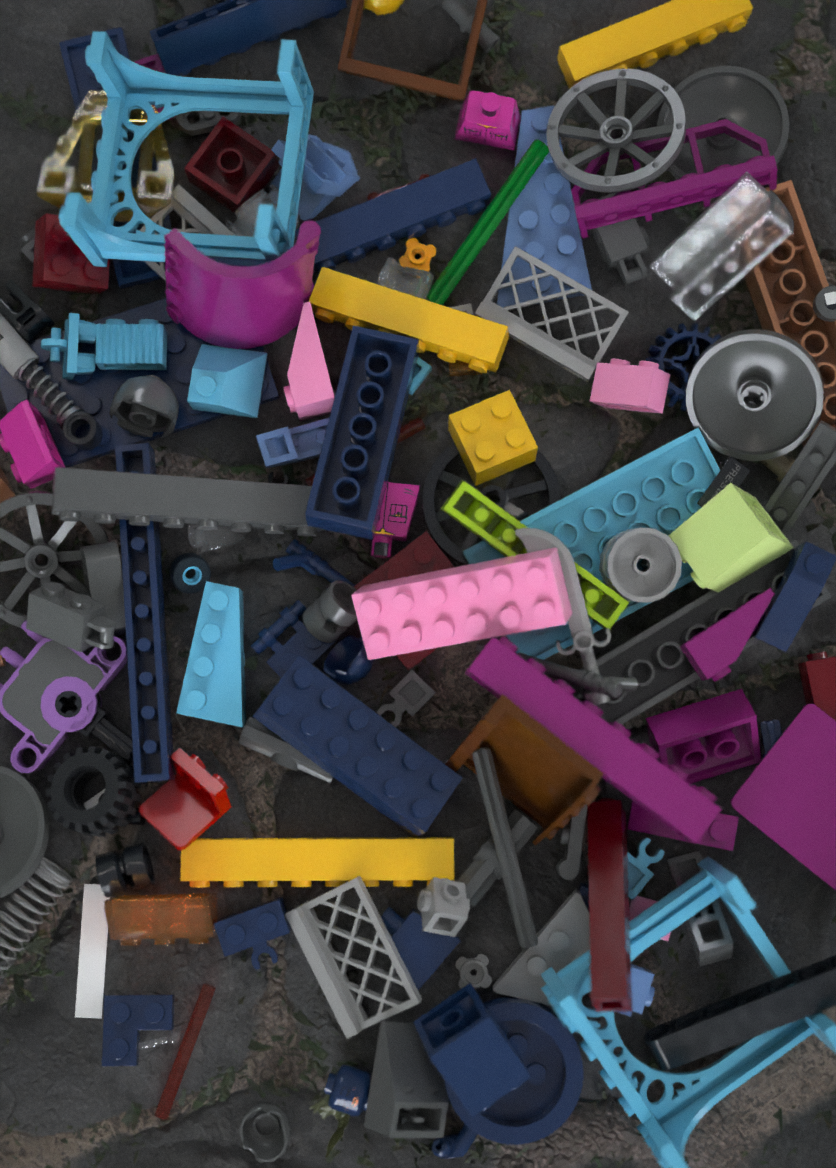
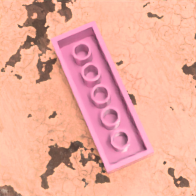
M557 547L361 586L351 595L368 660L564 625L572 615Z

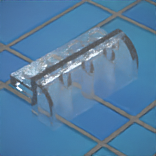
M746 172L650 262L649 267L673 289L671 300L695 321L794 233V221L779 197L772 190L768 192L753 176Z

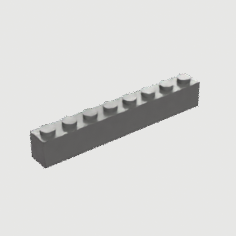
M56 467L53 474L51 515H59V519L63 521H80V517H94V522L104 524L115 523V519L129 520V524L136 526L150 525V521L163 522V526L168 528H182L184 523L197 524V528L201 530H217L218 526H231V531L250 532L251 528H264V533L284 534V530L297 531L298 536L305 537L316 536L317 532L323 530L307 525L305 512L312 486Z

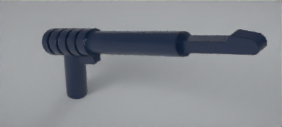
M296 539L292 540L286 549V553L289 554L288 556L273 560V567L276 571L301 566L312 575L322 576L330 583L344 581L353 587L355 586L354 583L330 567L328 562L322 561L320 556L314 555V552L310 549L307 550V547L303 544L300 545V542Z

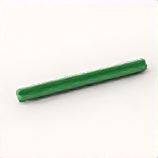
M538 139L532 142L426 296L428 301L440 305L445 303L549 153L548 146Z

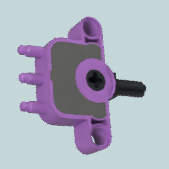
M25 620L21 625V629L37 642V645L24 659L7 646L3 647L0 651V655L5 658L6 662L17 669L4 685L0 683V712L6 719L25 733L11 753L10 760L12 766L21 773L41 770L67 739V732H81L86 737H90L93 734L125 760L130 759L133 756L132 739L106 719L109 713L102 708V699L99 692L106 690L128 662L126 640L116 636L113 637L114 642L121 646L122 652L117 660L111 661L106 655V649L94 647L90 654L85 650L80 653L26 629L27 620ZM67 698H77L74 703L78 707L77 710L67 711L69 706L66 702ZM27 748L32 749L37 756L36 762L32 767L25 765L22 760V754Z

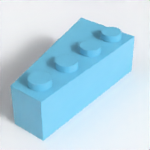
M206 581L176 713L244 728L247 722L245 710L243 591L236 587Z

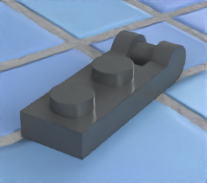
M587 805L561 829L560 843L565 844L564 858L559 859L556 864V871L566 880L574 879L579 872Z

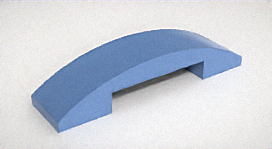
M329 418L288 429L287 426L256 435L265 467H277L319 457Z

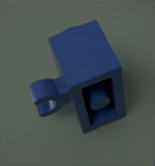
M282 896L219 919L214 923L225 957L253 947L254 952L251 961L256 970L262 967L259 961L261 953H268L273 964L278 962V952L273 946L268 944V941L292 931L285 916L287 910Z

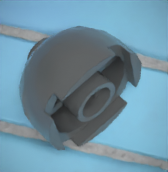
M154 375L138 376L126 380L117 388L109 414L111 418L113 415L118 418V426L133 434L152 437L153 432H163L162 437H165L174 432L179 403L175 392L159 377Z

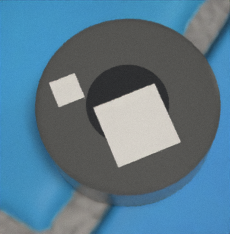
M836 286L823 288L813 300V310L816 316L826 322L836 321Z

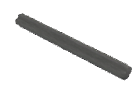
M480 747L472 753L519 945L521 948H530L538 944V938L491 750L489 747Z

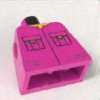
M469 91L460 109L455 139L515 150L521 120L516 100L492 92Z
M387 482L374 540H372V557L390 558L392 540L406 541L419 497V485Z

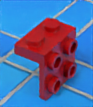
M179 748L170 756L177 773L175 780H169L141 804L139 812L176 849L184 850L232 806L226 793L228 786L225 781L216 773L211 776L206 771L204 763L195 754L189 756Z

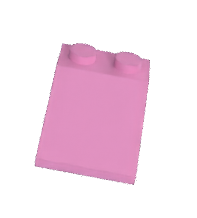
M310 301L303 303L287 373L289 386L283 387L290 412H297L300 421L330 414L335 398Z

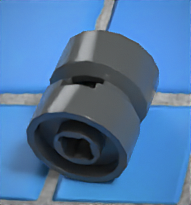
M334 581L321 593L320 598L316 599L304 611L303 622L307 630L322 642L333 643L347 630L348 626L357 620L351 596L357 590L344 581Z

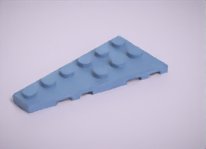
M554 105L522 111L515 167L534 140L538 139L548 146L546 137L547 125ZM560 139V140H559V141H560V147H561V150H562V152H563L562 143H561V139ZM550 152L509 209L501 269L516 246L592 290L570 182L557 170L551 159ZM517 257L511 267L513 279L518 280L533 276L530 263ZM535 267L536 275L544 273L542 270ZM508 274L505 277L503 283L510 282ZM548 276L538 279L542 297L561 292L559 282L554 277ZM534 281L515 285L519 303L538 298ZM563 283L565 291L573 289ZM512 286L498 290L497 305L504 308L516 304ZM578 292L571 295H567L566 298L581 296L583 294ZM559 297V298L552 299V300H548V301H545V302L560 300V299H563V298H562V297Z

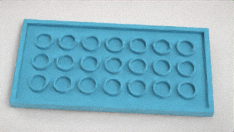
M698 427L520 520V522L528 528L541 529L557 537L568 548L575 563L603 582L599 570L600 555L606 543L619 532L632 528H652L666 535L671 534L701 508L697 503L720 472V468ZM483 540L462 551L468 564L505 557ZM640 559L637 562V569L639 571H643L644 569L641 566V562L643 559ZM682 562L681 576L672 591L693 581L691 577L693 569L688 562ZM629 601V604L616 621L650 603ZM589 618L592 633L603 629ZM568 621L564 625L506 635L507 639L519 648L516 654L523 653L543 660L559 652L556 646L557 640L560 641L563 649L573 645Z

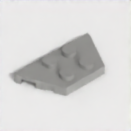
M575 889L537 933L538 944L522 950L493 984V991L498 994L552 1006L541 989L546 983L540 974L551 966L557 973L590 949L589 912L578 889Z

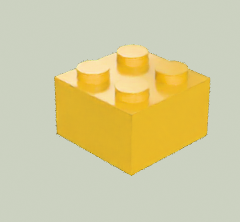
M510 390L449 415L448 430L475 486L536 460L538 446Z

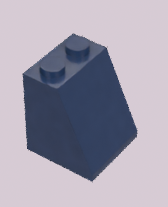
M471 982L413 1022L430 1059L472 1117L490 1108L494 1102L510 1091L519 1088L524 1081L531 1077L521 1057Z

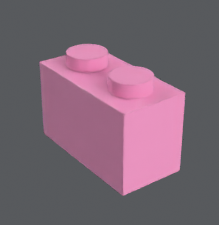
M615 358L611 359L610 363L597 362L590 402L607 409L663 414L670 374L658 369L659 364L651 361H639V366L630 365L629 361Z

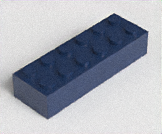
M353 326L305 512L308 526L374 540L417 364L419 339Z
M301 656L295 659L252 716L415 838L426 833L462 780L460 775Z

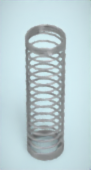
M45 857L42 858L34 873L53 884L60 894L50 892L33 877H30L27 882L48 894L54 903L43 901L42 898L25 885L19 887L27 896L43 904L47 912H42L20 895L10 893L16 902L35 912L41 921L32 920L17 906L10 902H4L8 910L30 922L34 930L25 929L9 914L0 911V918L23 931L27 936V939H21L8 927L0 923V927H2L0 932L17 940L21 946L20 949L14 948L0 936V945L11 950L14 954L13 958L7 957L0 950V958L4 959L8 964L6 967L0 966V979L4 977L3 970L10 968L9 960L17 959L16 951L24 950L22 942L30 941L29 933L37 932L35 924H42V915L50 914L48 906L57 905L55 897L63 896L61 888L67 889L73 882L72 877L64 869Z

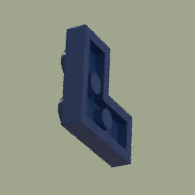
M105 995L102 1066H138L139 1031L174 1029V995Z

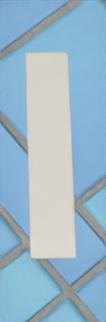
M84 884L75 1017L102 1019L110 897L106 898L100 884Z

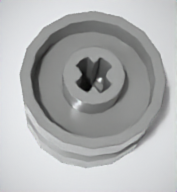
M632 528L617 533L606 543L600 555L599 570L603 583L627 601L650 603L664 598L675 588L681 576L682 559L678 547L668 535L652 528ZM640 559H643L641 562V566L644 568L643 571L637 569V562Z

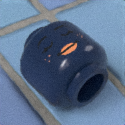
M342 1065L338 1069L337 1074L330 1072L323 1092L330 1095L328 1100L329 1107L354 1117L359 1116L363 1110L366 1111L372 1079L371 1074L349 1065Z

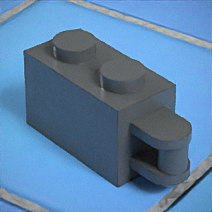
M611 193L598 199L614 197L616 193ZM635 218L590 229L608 272L617 269L624 285L647 277V270L642 258H644L648 249L647 246L650 244L649 237L644 227L639 228ZM633 262L635 268L627 270L626 265Z
M46 583L44 586L29 592L26 629L80 653L91 646L99 649L112 648L116 623L104 617V604L92 600L88 595L68 590L60 583Z

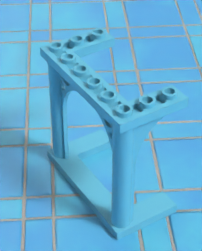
M93 31L91 45L86 47L85 59L87 65L90 66L95 74L97 82L101 84L106 92L108 101L107 108L101 114L103 133L102 139L98 140L96 146L98 165L97 171L92 173L91 178L93 189L92 202L87 203L79 193H67L65 205L61 206L59 213L61 226L92 265L107 267L108 259L165 262V235L172 230L154 223L139 208L131 186L132 165L140 145L152 130L171 117L192 111L289 115L277 209L275 210L274 206L270 204H259L255 236L180 233L203 255L219 263L231 266L249 267L265 264L277 259L291 249L294 245L314 90L296 41L281 40L277 69L281 82L193 78L170 75L141 66L118 53L106 32ZM151 105H155L156 109L164 108L160 113L156 114ZM141 109L145 111L148 117L147 122L142 126L134 125L130 121L132 110ZM128 130L134 133L133 140L130 142H126L128 140ZM126 164V168L122 170V165ZM118 193H125L124 200L117 203L119 200ZM124 210L133 211V217L126 225L121 227L113 226L114 218L118 213ZM139 224L145 225V232L137 230Z
M709 856L697 863L701 869L699 873L630 921V952L632 962L645 949L720 897L773 978L776 979L791 973L750 911L756 905L739 879ZM590 949L557 973L551 966L540 974L546 983L541 989L547 996L553 1009L572 1034L576 1031L580 1032L584 1038L580 1046L591 1062L596 1058L604 1067L599 1071L600 1075L610 1090L617 1086L623 1095L618 1101L628 1116L637 1115L641 1121L637 1129L662 1168H689L684 1160L685 1144L700 1119L721 1099L810 1035L814 1034L836 1054V1024L820 1011L748 1039L714 1063L702 1069L685 1073L660 1071L642 1063L625 1047L616 1028L614 1011L596 1012L595 1009L587 1008L582 1004L583 995L591 992ZM603 1016L606 1019V1026L598 1028L600 1024L596 1020L587 1019V1017L597 1018ZM602 1039L610 1041L605 1045ZM615 1047L622 1048L620 1054H613V1050ZM624 1062L623 1069H621L619 1063ZM635 1071H641L644 1075L639 1084L638 1091L636 1090L638 1087L637 1078L634 1075L632 1077ZM659 1079L664 1084L663 1095L657 1102H650L647 1098V1089L652 1081ZM675 1082L682 1083L684 1087L675 1089L677 1094L673 1096L672 1085Z

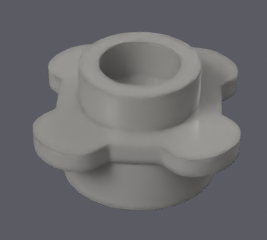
M478 954L475 958L467 959L460 957L457 959L455 965L460 971L459 987L461 989L470 982L474 988L480 986L487 988L490 986L492 978L488 975L487 965L489 960L486 955ZM472 969L477 971V974L474 976L470 974Z

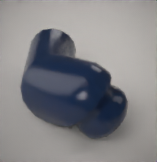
M464 1123L458 1134L436 1138L432 1143V1151L441 1159L462 1157L468 1152L478 1134Z

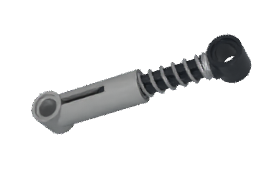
M0 313L1 365L14 379L25 381L26 387L33 389L34 397L41 398V404L48 406L49 413L57 416L56 420L61 424V430L64 432L65 437L75 447L84 451L96 448L103 437L102 428L99 423L84 409H79V406L73 405L74 400L69 401L67 399L66 392H61L58 389L59 383L54 384L50 380L51 375H46L43 372V366L39 367L37 365L40 360L39 356ZM83 424L90 425V432L86 437H76V431L79 426Z

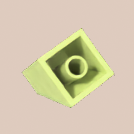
M732 483L668 535L678 547L682 562H688L693 569L691 577L702 589L709 588L718 593L793 548L757 498Z

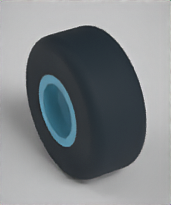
M185 553L173 561L169 575L172 583L179 591L193 594L205 588L206 581L209 582L211 570L208 563L200 555ZM194 569L195 575L192 578L185 577L188 570Z

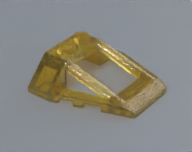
M88 91L71 118L72 124L65 135L61 134L57 140V148L51 158L47 157L42 164L37 195L59 209L65 205L67 193H79L87 203L92 202L93 189L92 185H90L95 125H102L101 114L107 108L108 101L105 91ZM151 105L154 112L158 114L159 112L155 105ZM141 109L131 111L130 121L134 125L142 126L147 122L148 117L145 111ZM162 123L152 130L141 144L137 187H132L133 195L139 208L148 218L171 204L175 174ZM81 135L77 177L75 167H65ZM154 144L158 172L152 171ZM118 193L119 200L117 203L124 200L125 193ZM124 210L118 213L114 221L129 222L133 217V211Z

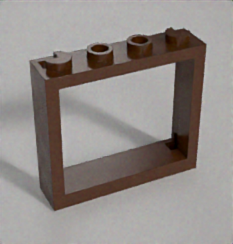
M352 0L338 64V70L341 73L460 102L465 101L488 0H478L458 84L353 59L366 0Z

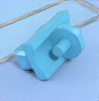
M69 313L68 319H65L64 339H61L60 328H51V338L41 340V348L50 351L51 362H60V352H63L62 379L72 380L75 375L92 374L95 370V354L78 353V342L94 344L96 340V324L79 320L80 314Z

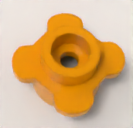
M416 238L407 240L406 252L399 259L400 266L417 272L420 275H426L430 271L431 258L436 256V248L432 244H421ZM420 254L421 258L416 259L415 255Z

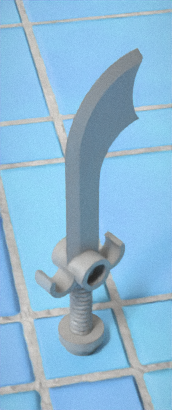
M536 528L516 529L515 535L521 539L527 553L557 547L572 610L568 623L574 645L571 649L566 650L561 647L560 641L557 640L556 646L563 655H570L576 649L580 651L584 670L599 675L593 653V645L598 647L607 645L610 642L611 633L609 628L605 630L607 637L604 641H597L594 638L575 563L570 551L562 541L544 530ZM591 690L583 692L585 700H589L594 705L603 704L610 700L609 696Z

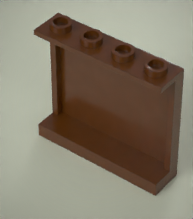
M503 694L445 763L454 772H457L464 764L477 775L472 753L477 748L489 747L501 794L543 827L532 842L535 845L545 837L551 840L560 828L563 829L572 817L575 818L585 805L588 806L601 790L596 785L604 775Z

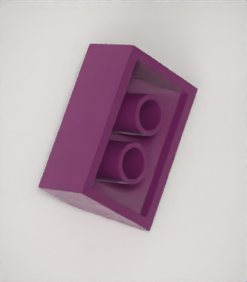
M742 689L646 718L651 747L660 755L657 761L663 765L667 764L670 766L672 764L688 776L685 781L688 784L761 761L757 717Z

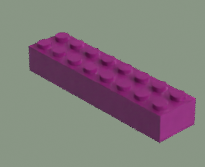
M503 636L499 640L492 637L465 674L495 697L499 698L502 694L600 770L604 774L602 776L603 779L681 838L697 844L721 811V808L714 804L717 798L702 786H691L685 782L688 776L672 764L670 766L667 764L663 765L657 761L660 755L647 744L637 743L636 745L628 739L631 733L615 721L609 724L600 717L603 711L588 700L579 702L572 696L575 690L560 679L553 682L546 677L544 673L547 669L530 657L525 661L518 656L516 652L519 648Z

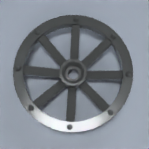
M636 69L607 70L579 81L566 91L556 103L547 125L548 149L557 170L573 184L590 191L602 193L628 191L653 181L673 164L685 141L686 117L679 95L660 77ZM617 86L615 114L607 119L588 95L603 88ZM628 86L644 88L655 93L630 119L625 118ZM663 101L667 104L673 115L674 124L636 130ZM579 103L600 127V131L562 124L570 110ZM560 137L598 142V144L567 159L561 150L559 140ZM670 137L664 150L655 159L634 144L641 141ZM609 152L604 176L587 173L578 168ZM627 153L644 166L634 172L616 176L620 155Z
M48 491L21 493L0 503V518L17 508L26 506L34 542L31 545L0 526V539L26 554L23 557L0 561V572L24 567L27 569V572L6 601L3 603L0 600V618L20 628L22 623L27 620V615L13 610V607L35 577H40L42 587L46 583L52 582L51 574L53 573L78 594L86 595L85 584L59 564V562L81 560L80 549L57 550V547L77 521H64L48 543L44 540L37 505L52 506V492ZM80 517V520L92 533L96 544L110 542L101 523L94 522V517ZM45 554L48 557V562L39 564L37 562V555Z

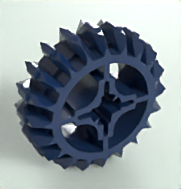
M680 323L677 327V333L673 328L669 327L665 331L666 337L658 335L655 339L657 346L651 345L649 347L648 353L653 357H648L645 361L658 363V369L664 372L667 370V373L675 375L679 380V388L669 380L666 395L670 398L667 405L669 408H672L678 401L680 402V411L685 412L687 410L686 388L689 372H686L685 369L687 367L683 368L690 356L689 362L693 364V367L700 356L699 348L705 351L707 347L721 338L720 334H716L713 339L709 337L710 327L706 326L702 333L698 332L697 323H693L689 331H687L684 323ZM687 344L684 355L673 356L672 359L664 358L665 353L672 347Z

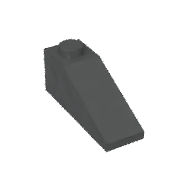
M700 851L667 859L675 889L701 871L697 863L703 860ZM716 899L685 921L687 933L699 967L732 958L733 940L719 902Z

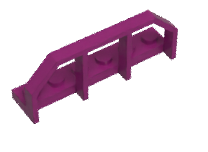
M727 119L686 129L684 143L689 142L696 173L686 174L679 180L668 183L654 182L648 185L647 188L643 185L638 187L637 191L618 192L614 197L602 200L596 198L589 199L582 204L580 198L586 189L574 185L571 192L581 237H588L587 230L645 216L646 222L652 221L653 213L703 201L704 207L711 206V198L766 184L769 185L770 190H774L777 187L774 155L770 156L765 139ZM725 133L758 150L761 156L752 157L745 163L734 166L729 164L720 165L714 168L713 171L704 173L696 140ZM670 137L641 141L634 144L646 153L664 149ZM609 152L591 160L585 172L596 175L601 166L607 164ZM627 153L620 155L619 160L631 158L634 171L641 169L640 163Z

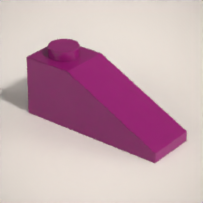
M771 588L761 592L679 646L702 681L712 678L716 682L731 672L729 665L738 659L774 595Z
M632 801L627 825L628 830L690 842L681 838ZM719 813L697 844L733 851L739 817Z

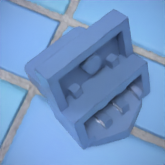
M308 134L297 215L301 220H312L336 197L343 195L355 182L359 181L360 177L357 175V170L349 151L325 143L317 136ZM278 140L271 149L280 158L278 163L281 167L283 165L286 143L284 140ZM282 168L270 184L271 191L277 197Z

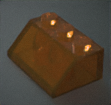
M217 893L116 895L104 901L110 939L121 940V945L123 946L141 945V939H155L156 945L175 944V938H189V944L209 943V937L217 935L214 923L218 921Z

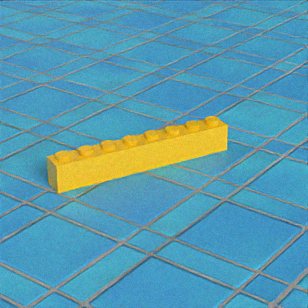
M453 837L197 838L186 849L181 850L180 881H190V887L193 888L210 887V881H223V887H244V881H257V887H278V881H291V887H311L312 881H325V887H338L344 884L345 881H350L358 876H361L366 887L379 886V880H393V886L395 887L413 886V880H427L428 886L433 877L454 880Z

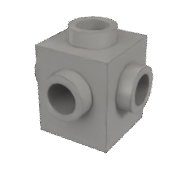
M433 877L426 889L421 890L418 897V910L422 912L423 931L452 937L457 935L468 919L470 900L466 898L465 883Z

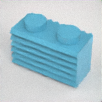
M107 319L105 324H96L95 364L100 370H166L167 330L163 324H159V321L154 319H141L139 324H126V321L122 319Z

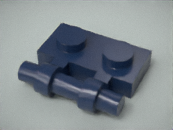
M299 600L289 609L285 607L279 613L281 617L268 629L264 627L258 633L260 637L250 645L259 655L268 646L275 652L266 663L281 678L298 656H301L313 665L338 641L336 640L333 643L322 642L307 630L306 626L298 619L307 609ZM291 625L297 633L282 645L277 638Z

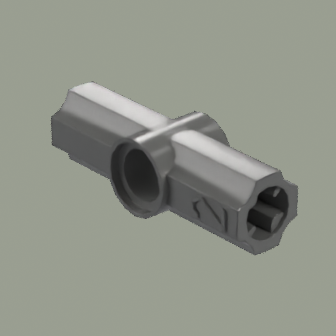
M249 717L240 735L239 744L269 756L271 761L294 771L301 770L328 783L332 782V775L258 720Z
M514 809L508 817V822L517 854L538 827ZM492 835L481 845L472 858L473 862L456 880V882L465 883L466 898H469L470 904L475 907L495 880L502 878Z

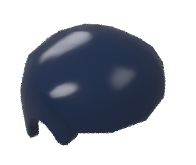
M348 635L329 652L324 661L323 670L340 684H353L367 676L371 671L374 659L368 660L362 637L356 638L353 635Z

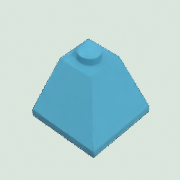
M202 344L192 368L187 399L193 410L258 418L268 354Z

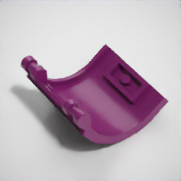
M314 221L303 222L300 226L295 246L273 261L249 267L231 266L214 261L199 252L176 228L165 235L164 253L166 311L169 317L175 323H181L188 331L203 341L225 348H256L280 339L299 324L303 303L309 302L314 288L312 281L315 255L318 253L320 226Z

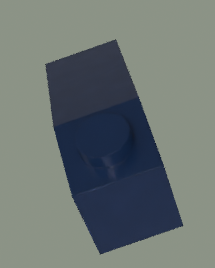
M807 541L796 547L754 638L783 652H787L823 589L836 561V555Z

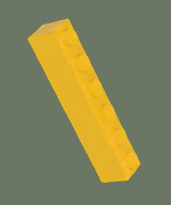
M672 0L561 45L557 61L569 88L599 72L613 69H634L639 66L647 68L655 64L663 56L668 54L670 56H677L687 50L690 45L698 42L706 44L714 40L718 34L727 30L729 32L740 30L747 24L753 6L750 0Z
M325 267L321 268L309 299L312 311L315 314L314 316L321 321L333 323L336 320L345 323V327L352 330L353 326L419 339V353H425V350L437 353V357L446 362L456 363V360L468 363L469 368L480 373H487V370L497 372L509 339L508 326Z

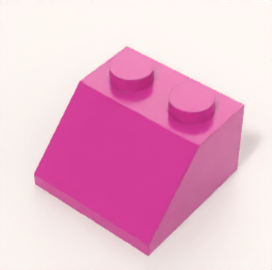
M27 399L20 402L0 420V430L2 432L0 433V444L5 453H11L14 463L10 467L18 483L23 482V484L32 489L53 480L56 467L66 468L43 414Z

